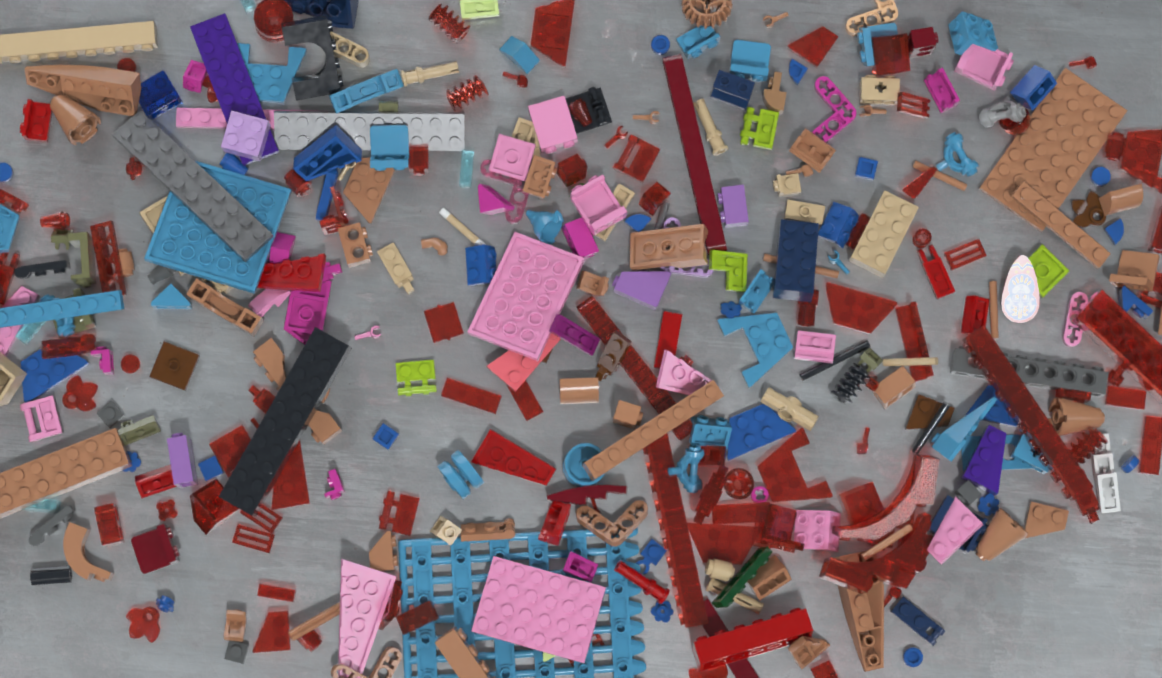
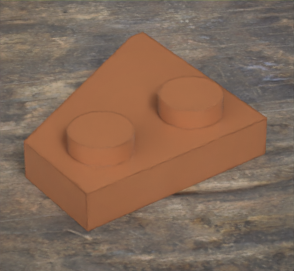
M1031 501L1024 527L1028 535L1024 539L1065 530L1069 511Z

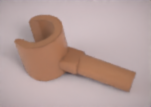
M788 12L775 17L767 15L763 18V21L772 20L771 24L766 25L767 28H772L775 22L789 15Z
M870 105L859 107L865 109V114H859L860 117L872 114H886L887 112L886 109H875Z
M653 111L650 115H633V119L648 120L651 124H656L660 120H654L652 115L658 116L660 113Z
M804 165L796 170L786 171V175L803 173L805 178L814 174L809 165Z

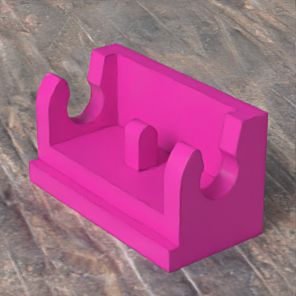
M943 67L938 69L936 73L929 74L923 80L940 113L959 104L960 99Z
M582 217L564 224L561 230L573 254L588 259L599 252L594 238Z

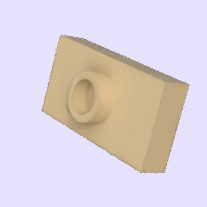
M787 200L784 219L819 223L822 226L825 206Z

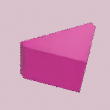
M478 185L480 213L494 215L514 210L515 206L491 186Z
M277 232L275 240L271 245L269 263L277 264L285 260H291L296 236Z
M570 551L563 572L592 582L598 564Z

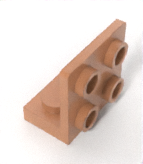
M1123 250L1117 274H1110L1109 281L1117 288L1125 286L1128 289L1152 292L1160 256L1153 253Z

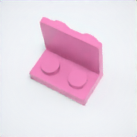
M796 510L793 547L795 549L838 552L841 513L820 510Z

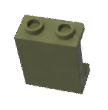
M88 232L68 233V241L75 248H80L82 273L71 275V280L76 285H80V288H89L91 284H97L94 239Z

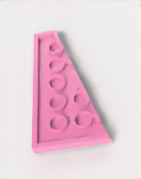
M342 558L338 664H344L363 674L397 576ZM338 670V677H349L342 670Z

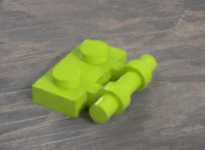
M747 107L746 114L743 117L744 127L740 132V144L747 146L749 139H754L753 147L772 150L779 112L760 109L759 116L754 115V108ZM753 122L758 123L756 132L750 131Z
M434 360L395 363L397 383L405 382V387L398 388V396L406 395V397H409L412 394L420 393L429 395L431 392H437L436 384L428 385V380H436ZM422 381V386L411 387V382Z

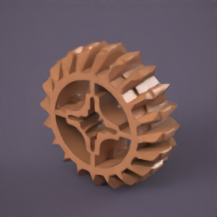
M683 0L682 12L685 14L686 20H690L691 25L696 23L697 28L702 25L705 30L707 26H711L713 29L715 24L721 26L722 22L727 21V17L731 15L733 4L732 0Z

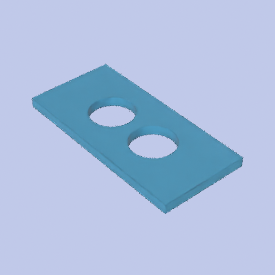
M1026 434L1006 435L1005 444L1016 446L1020 436H1026ZM968 436L967 442L961 448L963 471L981 436ZM1035 449L1030 450L1033 452L1032 456L1035 457ZM1003 458L1002 470L1033 469L1016 459L1006 460Z

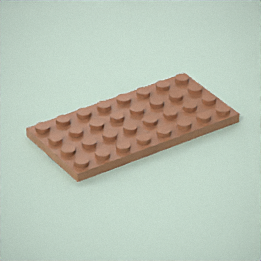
M1064 68L1056 80V86L1040 102L979 188V190L1040 232L1046 226L1011 198L1012 193L1024 181L1054 207L1059 209L1128 111L1067 68Z

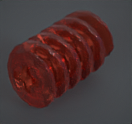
M439 4L432 11L428 20L430 22L434 21L436 27L440 26L439 30L441 32L446 31L445 35L447 37L451 36L450 40L452 42L457 41L456 43H459L467 35L471 26L468 25L464 28L465 21L463 20L459 23V15L453 18L454 11L452 10L448 13L449 6L446 5L442 8V4Z
M474 75L473 81L467 79V86L461 82L460 89L455 85L453 86V92L450 89L446 90L447 99L454 112H456L455 106L462 109V102L467 106L469 105V99L476 102V95L482 99V92L489 95L483 81L478 76Z
M1088 427L1090 434L1082 432L1083 440L1076 437L1077 445L1071 442V450L1067 447L1064 448L1068 458L1078 468L1079 463H1085L1084 458L1090 459V453L1096 454V448L1102 449V443H1108L1106 437L1097 428L1092 429Z

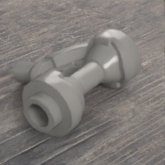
M1007 95L1004 101L998 102L990 108L983 109L979 115V120L986 128L994 126L995 122L1000 119L1008 118L1014 122H1021L1026 116V110L1020 103L1012 102V97Z

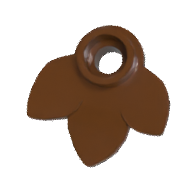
M1090 191L1086 201L1073 200L1071 202L1072 209L1077 215L1073 222L1079 227L1100 226L1106 220L1099 201L1100 197L1095 192ZM1097 214L1099 216V220H1095L1093 218V215Z

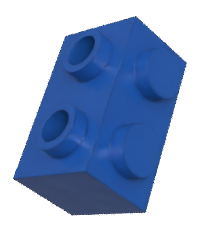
M1034 65L1010 93L1017 103L1033 111L1056 86L1057 82L1050 71Z

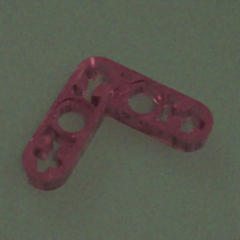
M491 160L483 161L480 170L484 177L514 186L509 202L518 206L517 215L519 217H515L514 220L511 219L509 213H513L514 210L507 211L505 217L508 223L518 224L523 218L530 194L522 192V180L513 177L504 179L502 174L499 173L497 177L495 176L496 172L492 171L486 173L484 167H488L491 164ZM516 193H523L525 195L523 202H516L514 200Z

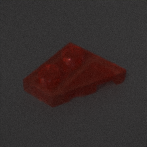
M822 26L789 44L787 49L815 68H818L837 41L838 36Z

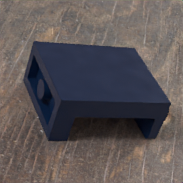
M719 70L710 98L746 111L755 82Z
M949 495L944 498L928 525L927 531L934 535L936 534L954 498ZM974 512L972 513L983 523V526L959 548V550L966 554L970 550L972 552L975 550L979 543L976 539L979 534L983 535L988 527L986 524L988 519L982 518Z

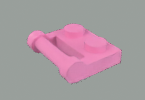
M53 395L20 405L21 411L24 412L30 435L28 436L29 442H36L63 433ZM35 407L42 431L40 433L36 431L31 409Z

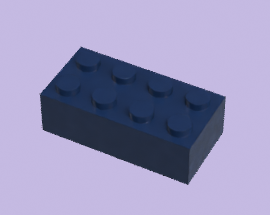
M781 219L778 232L773 298L811 302L814 293L819 223Z

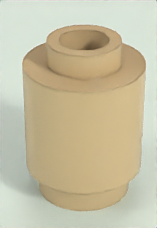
M715 558L713 560L708 559L705 566V574L709 575V577L728 582L729 578L732 579L734 576L735 568L732 567V563Z

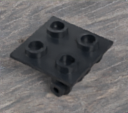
M591 87L587 92L565 98L576 134L612 123L601 87L597 89Z

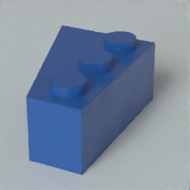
M335 125L294 157L293 169L305 181H309L328 174V171L344 168L345 165L352 162L362 161V149Z

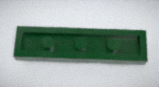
M768 546L758 548L712 601V604L716 608L729 607L733 603L735 595L745 589L747 581L757 575L759 567L769 561V556L773 551Z

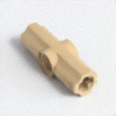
M770 387L761 399V403L777 411L778 416L786 422L794 421L809 431L812 430L819 418L818 415L802 407L801 402L797 398L792 396L785 397Z

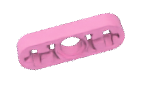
M1083 292L1073 294L1069 301L1062 337L1063 343L1068 347H1075L1081 341L1088 306V297ZM1081 297V300L1084 301L1079 306V310H1083L1082 312L1072 311V308L1076 309L1077 302L1074 299ZM1076 314L1080 317L1081 321L1078 325L1071 323V315ZM1068 326L1073 329L1079 328V331H1074V337L1077 338V340H1074L1072 343L1070 342V339L1067 338V336H1070L1072 333V329H1068Z

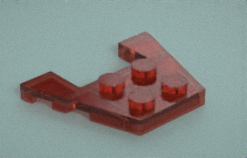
M1162 129L1128 132L1120 165V171L1162 194V178L1158 177V171L1162 155Z
M800 428L757 466L772 503L828 499L833 497L827 481L807 488L792 451L810 444L804 428Z

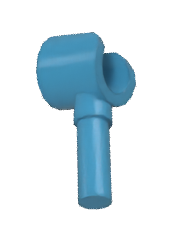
M833 250L837 258L832 259L828 255L829 262L837 264L847 275L850 271L840 261L839 253Z

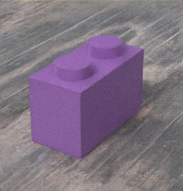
M744 185L721 187L720 193H717L718 204H722L723 209L720 212L721 223H724L725 228L747 226L749 220Z

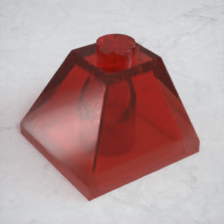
M217 479L190 495L193 520L205 535L217 529L239 510L236 506L219 497L224 487Z
M873 482L853 488L837 496L852 532L888 518Z

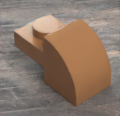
M774 72L773 77H769L768 88L770 89H764L763 102L770 111L779 112V115H782L787 92L779 91L782 73Z

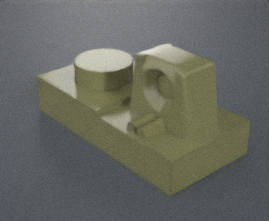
M154 415L143 418L135 423L131 419L121 423V429L118 430V434L125 446L161 432Z

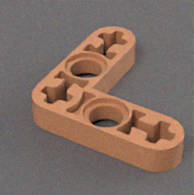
M635 501L614 523L591 507L581 506L576 511V519L587 530L607 544L616 547L621 545L647 517L648 506L644 501ZM641 508L643 509V512H642V511H638V512L636 513V509H638V510L641 509ZM630 520L633 524L625 527L622 525V522ZM599 522L604 523L605 527L599 530L594 527L595 524ZM618 534V538L612 539L611 535L616 536Z
M392 646L385 648L369 678H379L378 671L381 668H386L387 675L384 678H391L402 658L400 650ZM394 652V655H396L395 659H390L388 654ZM385 661L386 663H388V664H390V665H392V666L389 667V666L383 664V662ZM336 664L331 669L332 678H345L343 676L338 677L337 670H342L345 674L349 675L348 678L358 676L360 678H368L344 664Z

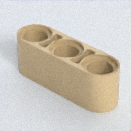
M330 32L331 39L335 38L337 50H333L334 56L360 68L366 67L369 64L370 56L366 48L334 32ZM342 46L349 47L347 52L339 51ZM359 54L366 55L362 61L357 60L356 57Z

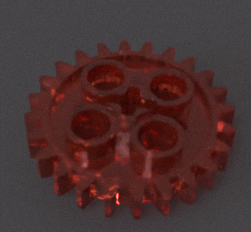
M720 465L717 472H713L708 484H705L699 496L700 501L695 509L697 513L694 517V522L702 525L705 517H709L714 505H717L723 493L721 490L727 480L725 476L729 468Z

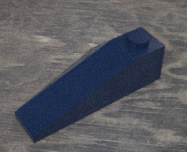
M280 0V7L299 14L305 13L312 17L326 15L327 21L331 20L333 27L353 29L355 27L359 1Z

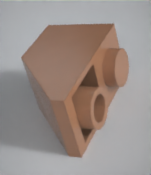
M386 531L370 550V568L389 572L395 571V566H398L397 554L394 555L393 547L397 546L396 535H392L391 531Z

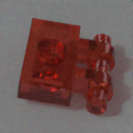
M388 491L386 498L383 500L384 508L382 515L379 516L378 521H380L378 529L386 530L389 523L393 524V533L411 537L420 498L401 494L399 501H395V492ZM392 506L397 507L395 518L389 517Z

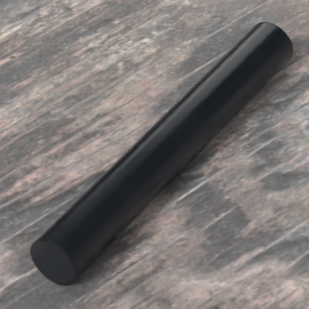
M943 402L912 449L914 453L919 454L949 409V405Z

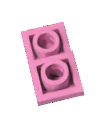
M266 289L255 297L248 306L257 315L263 317L273 304L279 307L291 292L289 290Z

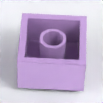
M231 111L221 144L222 150L226 153L261 161L271 127L269 121Z

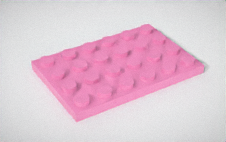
M514 232L467 331L468 334L539 361L551 335L549 330L556 314L561 313L585 259Z
M493 556L471 631L585 664L606 587Z

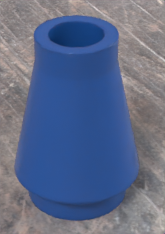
M226 153L219 163L222 169L245 175L249 169L243 166L242 162L234 154Z

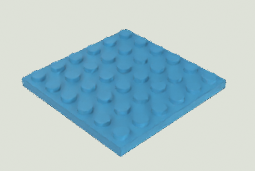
M195 161L273 234V238L245 263L173 193L169 192L144 259L153 264L255 294L292 190Z

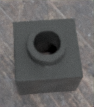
M969 480L955 491L956 497L967 506L972 504L981 495Z

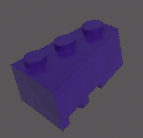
M991 425L985 427L961 476V479L969 480L974 486L994 496L999 493L1006 441L1005 432Z

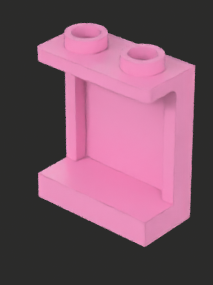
M972 44L962 54L954 72L995 91L1005 81L1006 77L1003 74L1006 69L1010 70L1014 62L1011 59L1013 53L1006 54L998 49L991 51Z
M565 96L528 106L541 153L546 152V154H550L563 146L565 149L575 146L578 138Z
M595 175L588 180L587 184L583 186L581 184L577 185L571 190L570 200L593 236L627 216V210L618 203L606 184L604 175L599 177Z

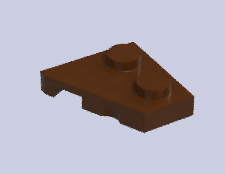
M918 394L905 430L926 429L943 403ZM949 407L937 427H947L949 425L954 407Z

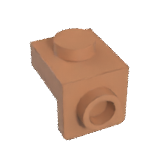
M581 271L576 289L593 296H604L609 287V278Z
M238 609L226 611L224 640L244 641L247 624L246 612Z

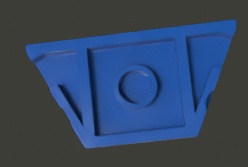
M52 341L20 362L21 369L27 373L22 382L24 402L27 403L35 400L88 366L89 362Z
M990 382L965 414L966 416L992 397H995L997 400L982 419L983 421L1039 431V424L1029 391L1022 388Z
M765 404L729 418L732 431L728 443L727 460L730 461L796 433V429L788 422L782 420L775 411Z

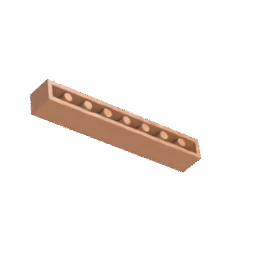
M712 380L583 463V468L590 479L594 481L720 400L724 396L715 381Z

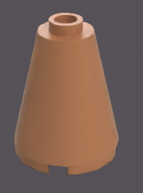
M63 94L56 95L51 99L50 108L70 143L73 145H77V142L83 144L98 131L96 128L97 124L100 125L101 120L95 113Z
M1054 398L1049 406L1048 412H1052V418H1048L1049 429L1056 436L1099 428L1105 420V415L1100 408L1071 400Z
M999 508L975 548L977 550L975 554L983 561L986 559L991 561L1024 539L1028 532L1017 521L1012 519L1007 512Z

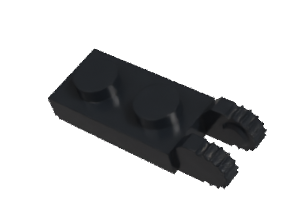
M61 260L21 266L15 269L14 274L20 279H28L32 274H35V277L46 276V272L54 271V274L66 273L65 269H71L69 261Z

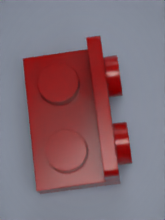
M27 99V104L23 106L24 122L20 124V133L25 140L48 142L53 113L50 104L33 102L32 99Z

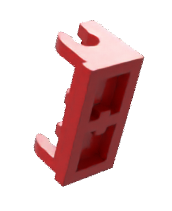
M552 501L538 540L559 546L570 515L571 504Z

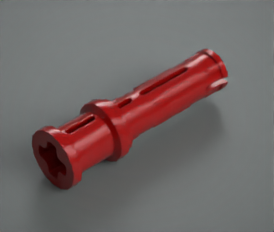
M622 560L616 564L614 571L643 589L645 595L652 596L659 604L666 600L670 592L668 588L664 589L656 583V580L646 578Z

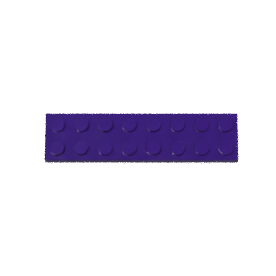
M224 13L190 26L227 124L231 111L266 120L226 14ZM269 130L261 159L279 153L271 130ZM240 156L243 166L256 161Z

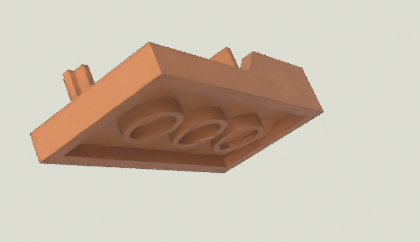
M704 224L630 233L631 270L665 266L685 268L708 265L705 249L708 229Z

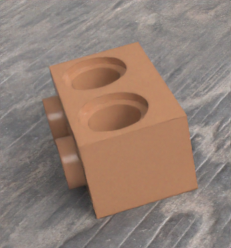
M360 222L338 228L348 267L351 268L371 262L370 256H373L371 246L366 245L365 238H368L366 228L361 227ZM351 232H358L359 236L357 239H349ZM356 250H363L364 254L362 257H354Z
M619 400L613 423L635 430L636 425L640 426L643 412H640L641 406Z

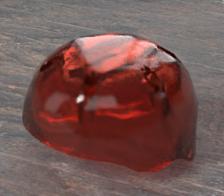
M1025 109L1026 116L1023 121L1014 122L1008 118L1001 119L999 121L1000 126L1010 135L1024 133L1029 128L1031 122L1030 113L1027 109Z
M732 469L725 476L724 489L734 499H745L751 495L754 489V478L746 469Z

